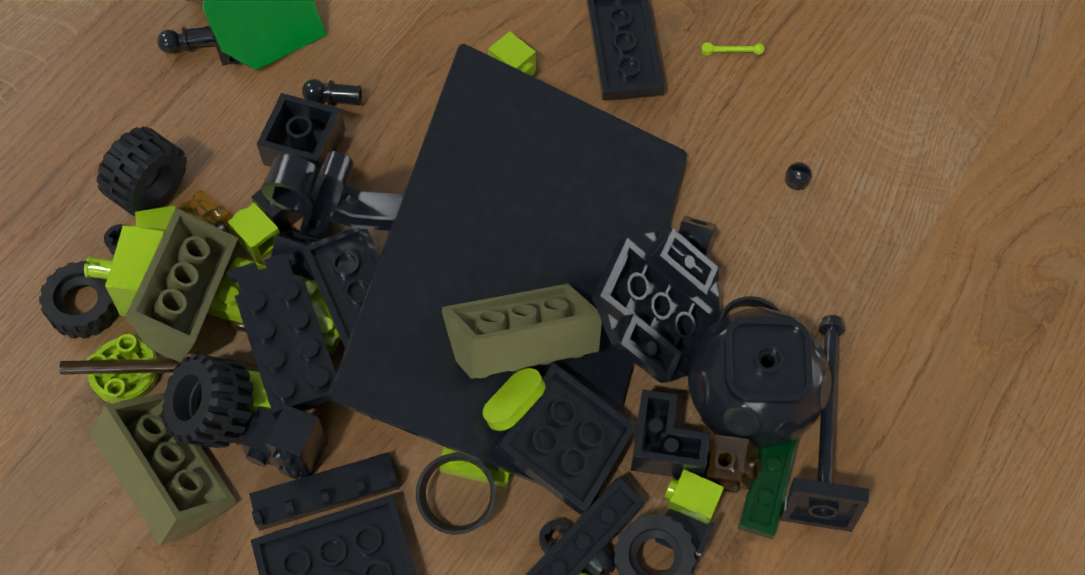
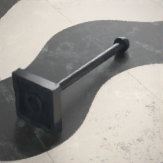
M827 315L822 318V322L819 324V332L824 335V352L832 375V384L828 403L822 409L820 416L817 481L794 477L788 496L785 497L782 505L780 521L852 532L869 503V489L832 483L838 336L844 334L845 325L839 316Z

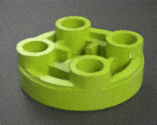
M123 334L117 339L101 346L94 354L88 357L87 361L147 360L158 358L155 352L149 349L142 340L136 339L131 334ZM160 373L87 375L94 392L102 400L113 404L145 397L155 387Z

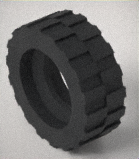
M87 261L71 262L62 268H57L56 272L47 277L45 285H42L40 290L42 293L39 296V303L42 305V313L60 334L68 335L74 339L76 337L85 339L92 335L97 336L101 334V331L106 328L108 329L112 325L111 323L119 316L118 310L105 287L107 279L85 277L84 265ZM84 285L94 288L98 299L91 310L83 314H73L65 308V298L70 291Z
M651 514V516L646 517L643 515L638 517V520L628 523L626 525L627 528L620 532L618 543L615 544L614 561L619 575H651L641 569L637 560V554L640 546L652 538L666 541L674 552V561L671 568L661 575H694L697 562L695 558V545L689 531L687 532L679 521L676 522L667 515L665 517L659 516V514Z

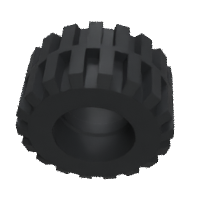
M144 126L133 128L129 133L126 132L121 135L120 139L115 140L111 148L103 156L104 159L98 168V189L104 196L133 216H135L136 211L161 208L175 195L181 185L183 176L186 173L185 165L187 158L184 156L185 153L182 149L152 128Z
M198 353L182 359L181 364H177L173 375L169 377L163 396L162 413L165 415L163 420L165 426L168 427L169 435L180 443L213 448H225L230 443H234L238 439L239 433L244 432L247 420H250L252 413L250 412L251 405L254 402V397H252V391L254 390L253 382H249L251 376L247 370H244L245 366L233 360Z

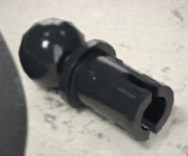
M210 26L191 29L182 27L181 34L167 29L162 31L157 38V44L161 51L170 54L177 52L181 46H185L186 51H190L191 48L198 46L216 45L214 33Z
M310 79L304 83L302 95L304 99L318 103L325 98L328 105L345 103L360 106L362 87L361 85L335 84L334 80H330L328 86H325L320 80Z

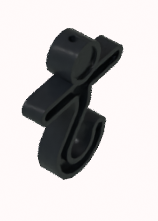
M337 151L327 153L321 169L310 161L295 155H278L273 160L270 171L261 187L263 195L274 205L294 213H305L300 226L301 232L322 239L325 238L331 221L354 228L390 231L403 194L364 192L347 186L346 183L353 168V161L347 155Z

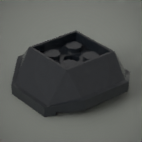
M674 228L618 240L592 296L596 309L600 314L601 327L607 333L611 345L659 383H668L688 376L694 349L708 329L717 322L720 315L719 294L716 282L719 281L718 266Z

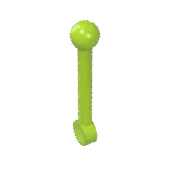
M707 42L701 48L702 54L706 56L711 55L713 52H754L756 55H762L765 51V47L761 43H757L754 46H713Z

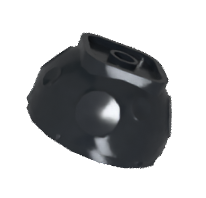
M764 307L732 313L715 322L694 349L688 373L689 392L693 404L701 416V421L715 435L749 439L758 448L787 444L798 437L800 438L816 422L822 409L826 407L832 384V375L824 349L812 332L798 321L797 317ZM761 359H769L773 366L769 368L764 367L761 364Z

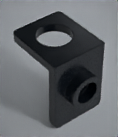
M684 216L678 233L706 256L715 224Z
M668 509L665 515L672 517L676 522L679 521L687 532L689 531L696 549L695 558L700 562L715 523L709 522L707 525L673 509ZM655 538L658 544L672 549L666 541Z

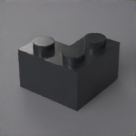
M642 389L630 471L680 478L683 470H687L703 477L707 463L710 433L674 428L678 395Z
M284 405L279 417L275 419L272 410L258 406L239 444L246 454V459L262 467H265L268 463L278 467V471L281 474L292 479H298L299 476L306 477L313 474L328 441L317 416Z

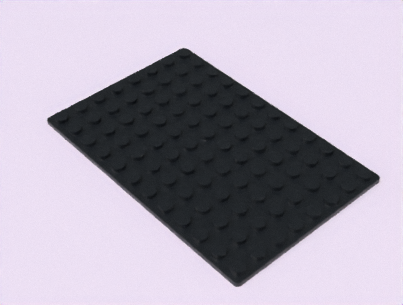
M459 45L329 393L330 400L540 485L494 450L506 430L496 431L491 429L483 417L485 404L518 371H506L492 374L486 378L471 379L455 360L442 315V307L569 284L596 308L592 296L618 240L668 229L687 153L665 140L469 45ZM601 327L598 352L585 354L579 358L561 359L554 361V363L620 413L633 361L611 345L607 333ZM538 364L522 369H535L542 376L550 364ZM599 491L594 497L592 503L598 498Z

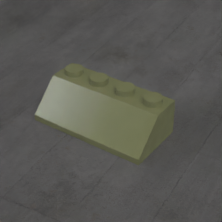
M178 208L172 214L125 318L149 349L182 362V359H184L196 341L238 238Z
M569 284L442 307V315L455 360L471 379L486 378L492 374L506 371H519L524 367L538 364H551L554 361L570 357L579 358L585 354L599 351L602 325L600 314L592 304Z
M164 393L105 405L90 431L159 545L192 535L232 507L236 502L202 447L177 442L174 440V437L169 435L168 427L165 426L163 420L165 415L162 413Z

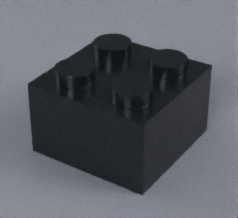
M281 93L257 142L263 165L271 167L276 156L288 154L304 158L321 169L327 153L337 150L344 135L345 125L341 109Z

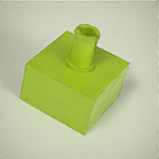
M123 225L113 260L93 256L87 257L86 261L90 264L85 263L84 265L85 277L107 279L105 287L120 316L126 315L164 231Z

